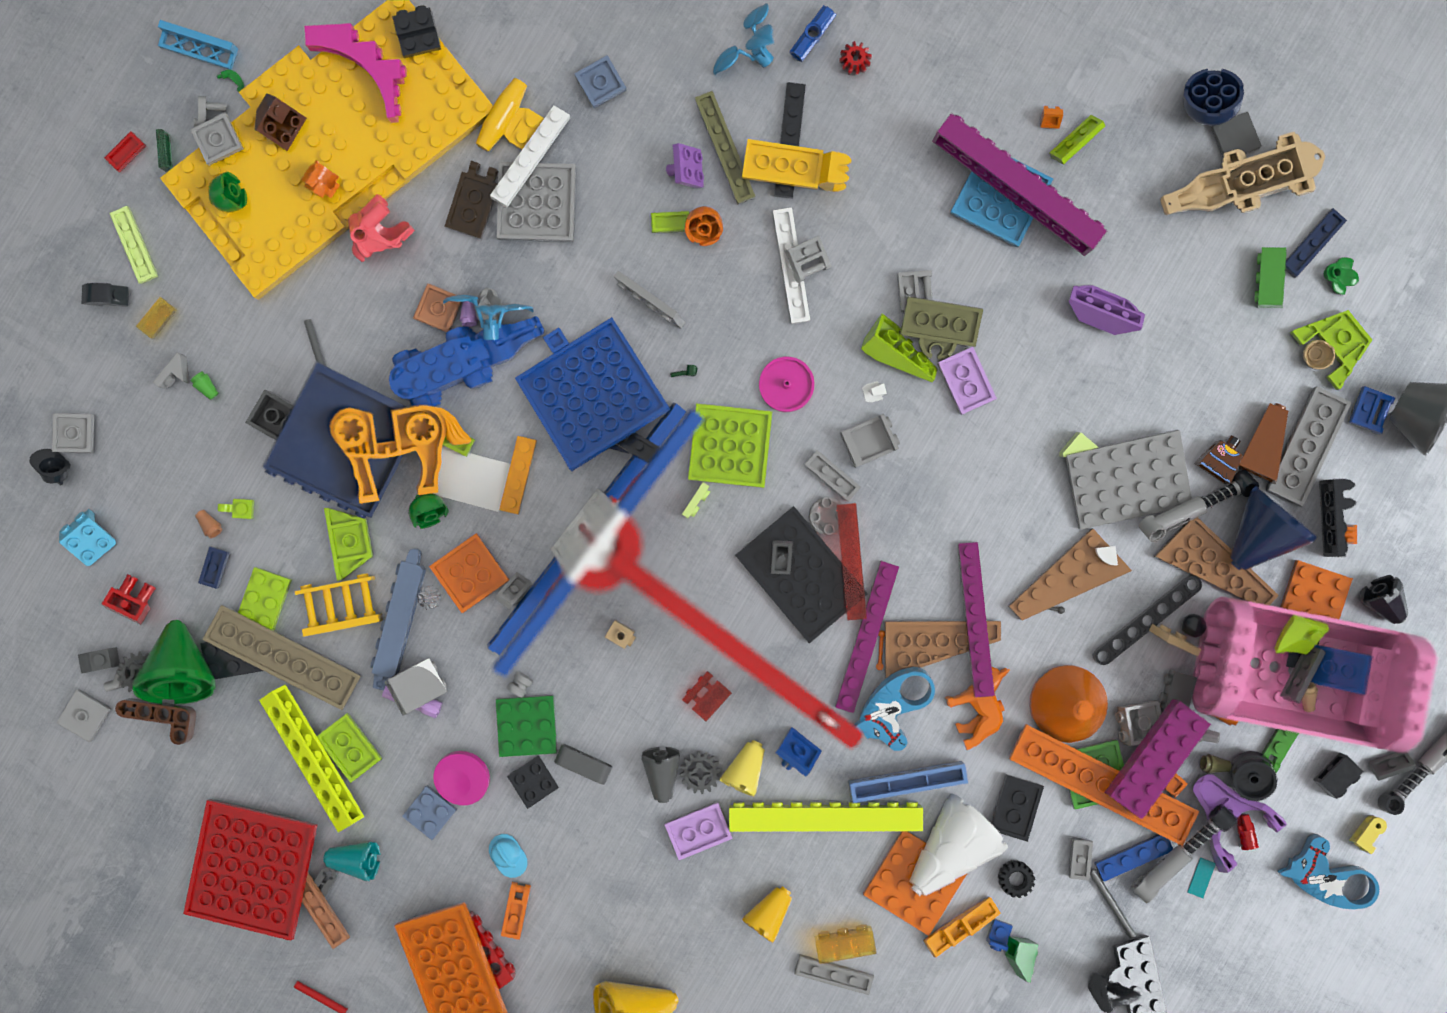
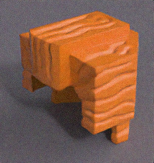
M315 160L313 165H310L301 179L305 183L304 187L321 198L324 195L332 198L336 189L340 186L336 183L339 176L324 167L317 160Z

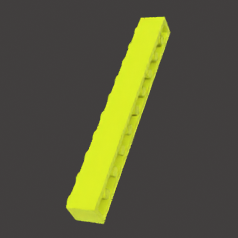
M893 801L887 802V805H879V802H868V805H860V802H849V805H841V802H829V805H822V802H810V805H802V802H791V805H783V802H772V805H764V802H752V805H745L744 802H733V805H729V832L923 831V807L918 805V802L913 801L906 802V805H899V802Z

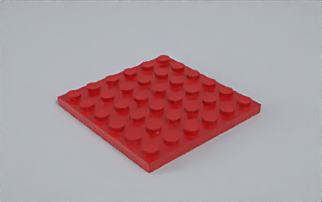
M212 799L207 800L183 914L289 941L294 940L317 824Z

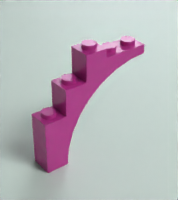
M351 23L305 26V45L310 51L341 55L365 69L380 88L388 120L391 123L399 122L398 116H401V106L398 104L397 97H400V87L397 84H404V77H407L406 66L402 64L400 59L382 60V48H379L375 41L359 42L358 30H355Z

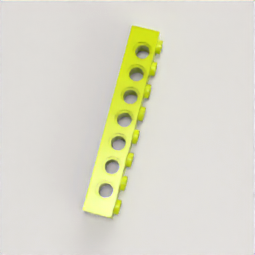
M286 684L259 700L337 832L339 833L365 817Z

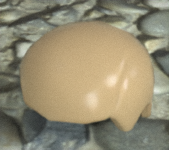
M1323 340L1311 341L1303 350V360L1313 369H1326L1332 365L1335 359L1334 348Z

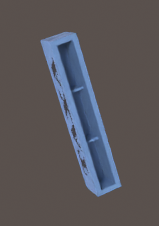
M962 761L848 780L851 800L853 803L967 784L968 778L965 764Z

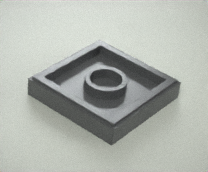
M1248 111L1235 116L1224 124L1211 126L1222 157L1224 153L1240 149L1246 154L1262 147Z

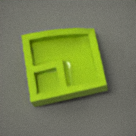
M1293 614L1278 637L1274 647L1275 652H1296L1307 655L1328 632L1329 627L1326 623Z

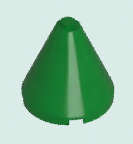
M172 620L165 625L134 679L133 694L141 700L156 704H162V699L174 700V704H187L204 700L212 696L213 690H216L215 678L187 626L180 620Z

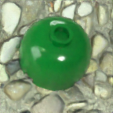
M230 172L219 174L209 184V200L220 211L235 212L247 205L246 191L244 188H240L238 185L240 180Z
M434 493L416 495L408 510L414 528L419 526L420 529L441 522L439 518L443 515L446 517L449 512L444 500Z

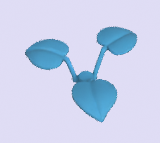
M767 3L750 12L743 23L746 29L751 27L754 36L745 45V48L752 50L753 54L750 55L741 49L737 50L736 46L729 47L720 54L715 62L713 70L715 76L717 73L732 66L739 54H743L752 61L756 60L763 68L773 61V55L766 49L767 45L774 44L772 26L767 24L756 30V25L763 22L768 14L769 5Z
M472 295L450 296L443 300V304L448 301H468L473 303L481 323V328H483L484 340L499 339V328H501L505 312L528 309L531 312L534 311L533 307L521 304H508L504 306L478 305L476 300L478 297ZM480 311L489 315V319H485V323ZM500 312V316L497 323V319H492V317L496 313Z

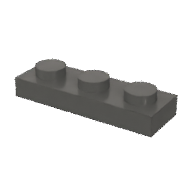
M1313 647L1307 655H1300L1280 695L1283 699L1300 704L1325 655L1322 649Z

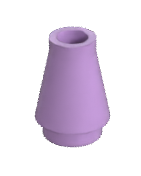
M468 301L462 302L460 321L462 326L472 327L477 325L478 319L476 309H474L475 305Z

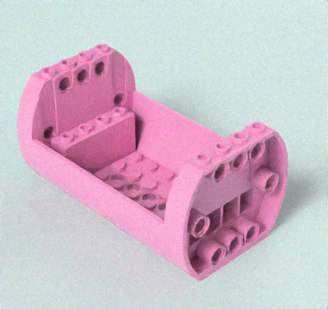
M1227 597L1215 599L1206 610L1204 620L1207 627L1203 635L1200 636L1198 648L1201 649V652L1196 656L1193 677H1197L1192 702L1198 712L1399 753L1410 751L1421 741L1437 661L1433 646L1423 636ZM1293 614L1328 625L1329 630L1320 639V646L1373 656L1366 695L1315 684L1318 688L1315 705L1316 710L1313 712H1305L1302 702L1299 704L1285 700L1280 696L1290 677L1289 667H1286L1288 652L1276 653L1274 647L1281 631ZM1253 658L1259 660L1257 668L1251 667L1250 662ZM1273 661L1278 664V669L1275 672H1272L1269 668L1270 663Z

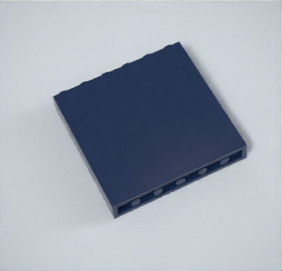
M315 361L262 467L266 469L265 473L276 477V475L284 477L283 481L294 486L295 483L301 485V489L307 493L312 494L314 491L320 494L319 498L327 502L333 500L338 503V507L346 511L350 508L356 511L354 514L365 519L366 516L372 518L403 455L387 458H368L379 501L359 503V487L354 476L352 463L332 437L330 424L334 415L346 408L370 412L373 416L376 443L395 441L391 410L407 406Z

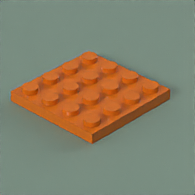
M901 831L863 892V895L929 936L967 874L955 879V882L926 896L922 894L919 896L911 888L913 885L909 881L920 853L926 846V842L909 831Z

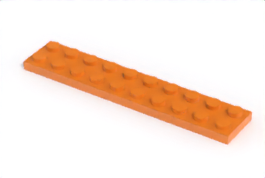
M1027 724L1024 725L1008 758L1182 846L1200 812L1161 793L1144 818H1138L1104 793L1120 771Z

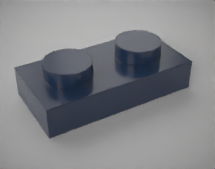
M209 546L198 583L219 589L230 552Z

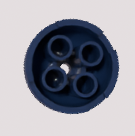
M1208 69L1198 71L1185 84L1183 95L1185 111L1191 119L1199 124L1207 126L1224 124L1234 118L1239 112L1244 98V84L1235 73L1226 69H1221V71H1208Z

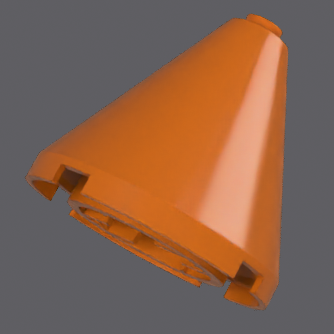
M1062 665L1050 669L1041 678L1039 677L1030 694V712L1034 722L1043 733L1061 742L1072 743L1089 738L1098 731L1107 714L1108 700L1102 683L1094 674L1078 666Z

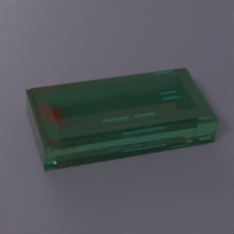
M156 129L158 166L163 171L168 172L172 169L170 134L163 129Z

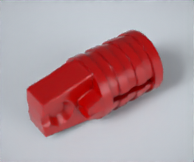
M1242 813L1237 817V832L1239 834L1241 850L1257 849L1259 844L1256 838L1254 823L1251 822L1249 814Z

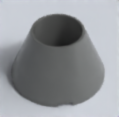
M1410 382L1390 417V421L1424 456H1427V453L1429 454L1447 424V384Z

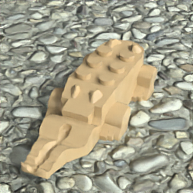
M1295 132L1278 136L1275 150L1247 158L1245 152L1240 149L1226 152L1223 154L1221 169L1201 173L1186 187L1162 196L1160 202L1163 212L1166 216L1188 210L1210 212L1233 203L1238 210L1240 209L1241 213H1248L1259 209L1261 206L1260 198L1288 189L1295 193L1296 196L1312 193L1316 189L1313 177L1321 171L1325 154L1313 143L1302 142L1300 136ZM1315 154L1319 155V160L1315 159Z

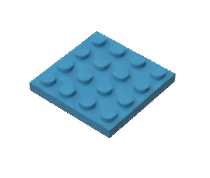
M1024 164L1027 167L1026 170L1032 174L1039 175L1042 178V182L1046 185H1051L1053 178ZM972 171L950 214L1017 248L1020 246L1033 220V217Z

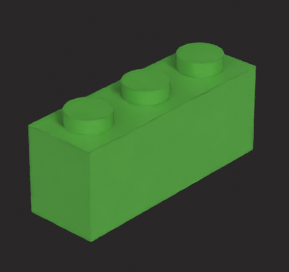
M1262 247V253H1258L1257 265H1261L1260 272H1256V284H1259V291H1255V303H1258L1259 308H1283L1286 247Z

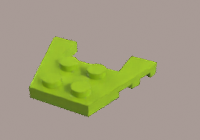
M1349 310L1290 332L1300 346L1317 334L1321 340L1326 341L1334 348L1335 358L1341 365L1326 376V378L1336 390H1340L1343 387V383L1352 373L1355 364L1361 359L1372 342V338Z

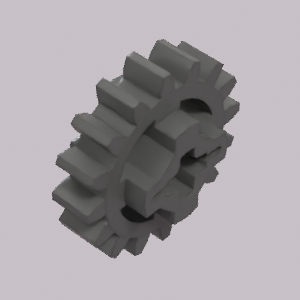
M141 651L138 652V656L130 653L131 658L128 659L124 656L125 663L118 664L122 669L116 671L117 674H121L117 680L123 681L122 688L128 686V692H131L133 689L132 683L136 678L134 670L136 668L140 670L143 664H135L133 661H145L149 653L145 654V656H142ZM126 667L130 669V675L127 678L125 677Z
M698 751L695 757L691 753L690 760L685 758L684 762L686 765H681L680 767L684 770V772L680 773V777H685L682 780V784L688 783L687 790L692 787L694 788L693 793L700 790L701 794H704V789L711 792L710 786L717 787L715 780H720L721 778L717 775V773H721V769L716 768L719 765V761L713 762L714 756L708 758V752L701 756L700 751ZM703 760L708 762L712 767H707L705 764H703ZM696 761L695 767L688 770L689 766ZM699 768H702V771L706 772L703 773V777H699V774H695L696 772H698ZM713 776L711 781L705 784V780L708 777ZM689 778H694L698 785L694 784Z

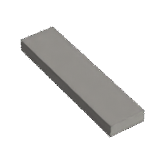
M799 954L794 972L795 975L866 995H869L874 979L872 974Z

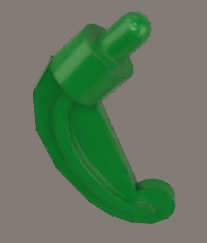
M224 70L221 74L217 75L218 79L230 78L238 86V92L244 88V82L241 77L233 70Z

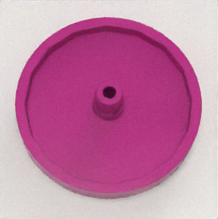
M786 356L772 360L766 365L760 376L759 390L763 400L768 406L780 412H793L801 409L808 403L814 392L815 383L810 368L803 361L794 357Z
M467 751L448 753L439 761L434 770L433 779L438 793L445 800L456 805H471L478 802L485 795L490 784V774L485 763L478 756Z

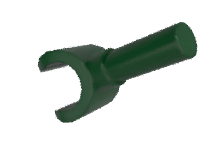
M687 365L686 371L670 373L671 377L696 376L697 366Z

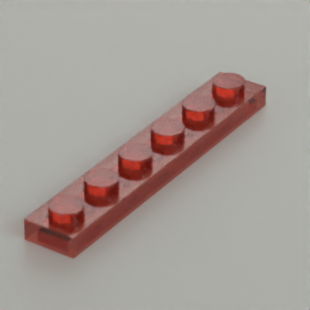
M856 503L836 505L847 620L867 619Z

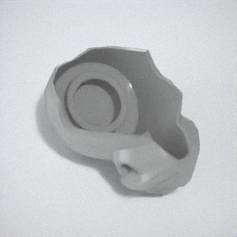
M484 288L479 293L478 305H502L501 299L498 298L497 292L494 289ZM480 311L485 323V319H489V315ZM500 312L496 313L492 317V319H497V323L500 316Z

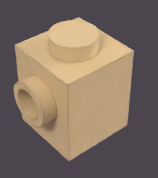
M614 620L605 638L624 649L627 645L631 647L636 637L633 635L635 633L634 630L617 620Z

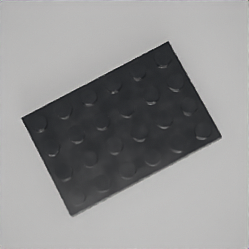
M794 506L735 555L809 644L868 595ZM773 540L793 541L790 575L771 574Z

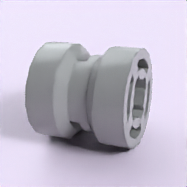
M517 671L513 682L508 684L507 689L523 698L526 694L525 690L531 686L533 680Z

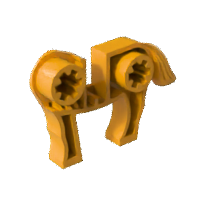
M425 404L391 410L395 441L376 443L373 416L370 412L346 408L337 412L330 424L332 437L352 463L354 476L359 487V503L379 501L368 458L394 457L416 451L421 462V476L416 487L417 494L438 493V474L442 463L441 451L445 436L452 445L469 444L471 437L462 429L457 419L450 412L440 407Z

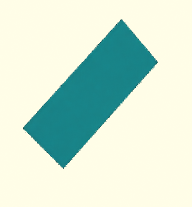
M1200 857L1187 893L1204 898L1216 866L1214 862Z

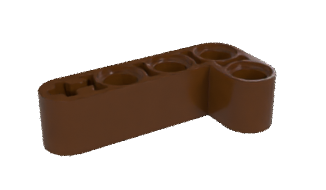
M134 698L121 700L116 704L115 711L120 717L171 724L170 740L176 745L189 742L193 738L196 711L192 707L169 703L156 704ZM126 706L129 708L135 707V709L129 711V709L126 708ZM145 706L149 708L148 715L144 713ZM163 709L168 711L169 715L167 718L163 716ZM183 711L188 715L186 721L182 718ZM180 730L185 734L184 739L179 737Z

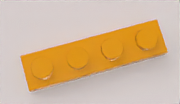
M517 436L499 510L519 515L537 440Z

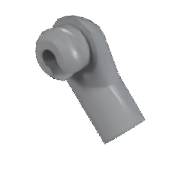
M125 669V677L127 678L128 673L127 669ZM116 673L114 680L104 683L106 692L122 688L123 681L117 680L121 674Z

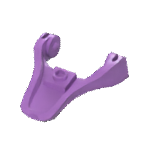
M1213 774L1204 775L1194 784L1193 792L1206 814L1207 822L1210 819L1209 814L1213 808L1223 804L1236 817H1239L1242 812L1248 810L1262 811L1264 813L1263 818L1267 822L1268 827L1272 828L1275 832H1279L1287 825L1285 819L1271 807L1261 802L1248 801L1242 798ZM1222 831L1211 836L1210 848L1218 871L1228 873L1238 864L1234 860V856L1221 847L1220 835Z

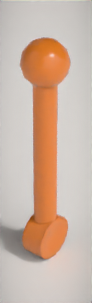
M880 630L878 634L880 642L878 663L876 664L877 670H882L884 667L882 655L885 631Z

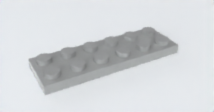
M1318 386L1313 388L1281 456L1276 484L1269 482L1266 491L1300 507L1304 506L1350 408L1351 402Z

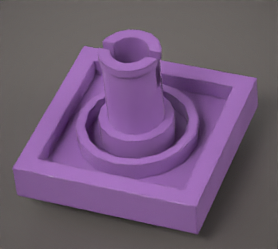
M680 143L673 144L674 164L666 166L668 176L672 177L675 175V183L697 189L703 188L704 174L702 171L703 157L701 149Z

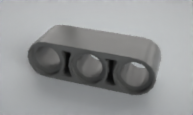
M566 744L561 745L554 760L557 765L602 785H605L612 770L610 764Z

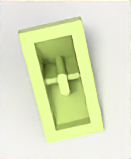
M1076 432L1059 452V457H1067L1066 455L1099 447L1081 432Z

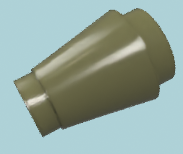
M1207 754L1201 757L1200 768L1206 773L1229 772L1231 770V762Z

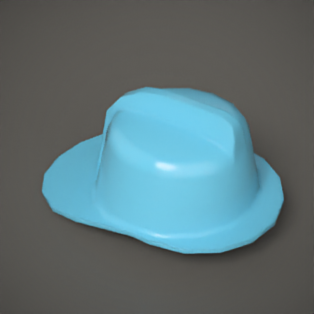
M500 834L491 840L489 855L498 870L509 878L521 876L526 871L528 859L518 842L508 834Z

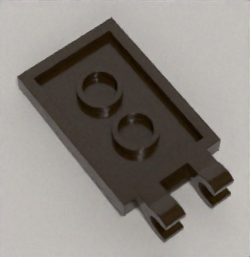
M471 161L468 172H461L444 227L482 239L494 203L490 195L498 185V183L494 182L497 178L498 170L489 167L487 176L484 177L478 175L481 165Z

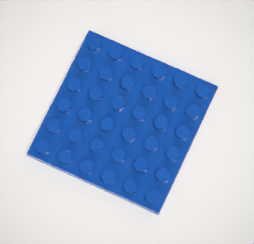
M612 317L515 377L571 472L671 410Z

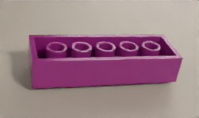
M1172 699L1104 793L1132 814L1143 819L1211 724L1181 701Z

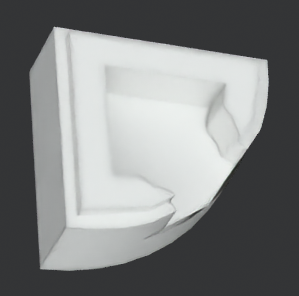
M1116 546L1095 548L1097 556L1108 565H1118Z

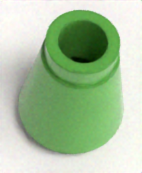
M203 371L190 380L193 383L192 386L209 400H212L219 394L208 374H205Z

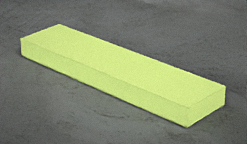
M125 206L109 213L138 283L142 284L157 278L158 274L130 208Z

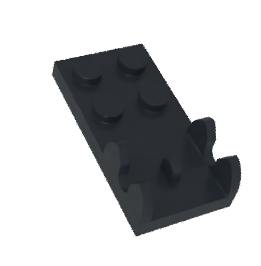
M1349 479L1319 481L1323 557H1346V552L1348 551V544L1345 541L1347 525L1344 522L1343 510L1354 507L1357 502L1352 498L1343 497V491L1351 490L1356 486Z

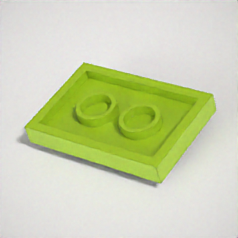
M254 567L238 613L274 631L292 579Z
M348 713L317 736L323 748L350 783L383 759Z

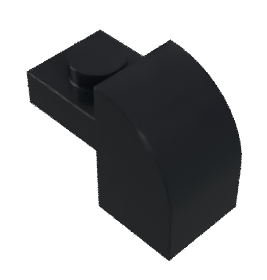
M109 283L82 285L81 304L126 307L128 306V287L111 285Z

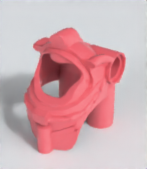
M376 194L358 213H354L348 218L350 236L353 240L352 252L361 262H364L365 258L371 257L373 252L400 248L402 241H405L415 231L406 221L400 222L391 228H386L379 224L390 213L387 207L389 204L379 194Z

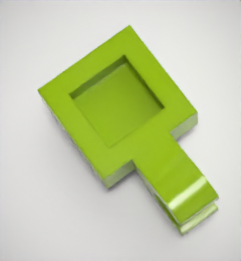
M233 499V505L218 504V511L232 512V518L253 519L254 500Z

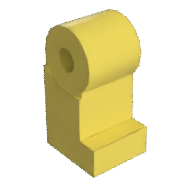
M1372 815L1367 816L1349 840L1364 852L1372 855L1376 849L1372 844L1380 834L1386 831L1387 824L1382 818Z

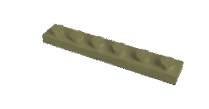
M713 91L695 97L696 104L737 204L739 205L755 198L749 179H742L743 164Z

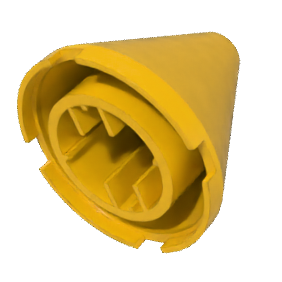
M604 981L595 985L593 990L595 1013H672L678 1004L676 993L667 989Z

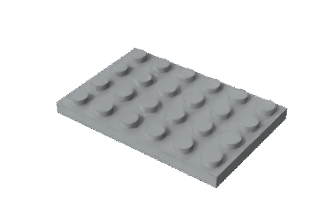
M1180 430L1066 455L1080 530L1167 511L1192 499Z

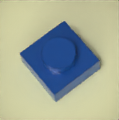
M560 328L543 337L553 354L569 344Z

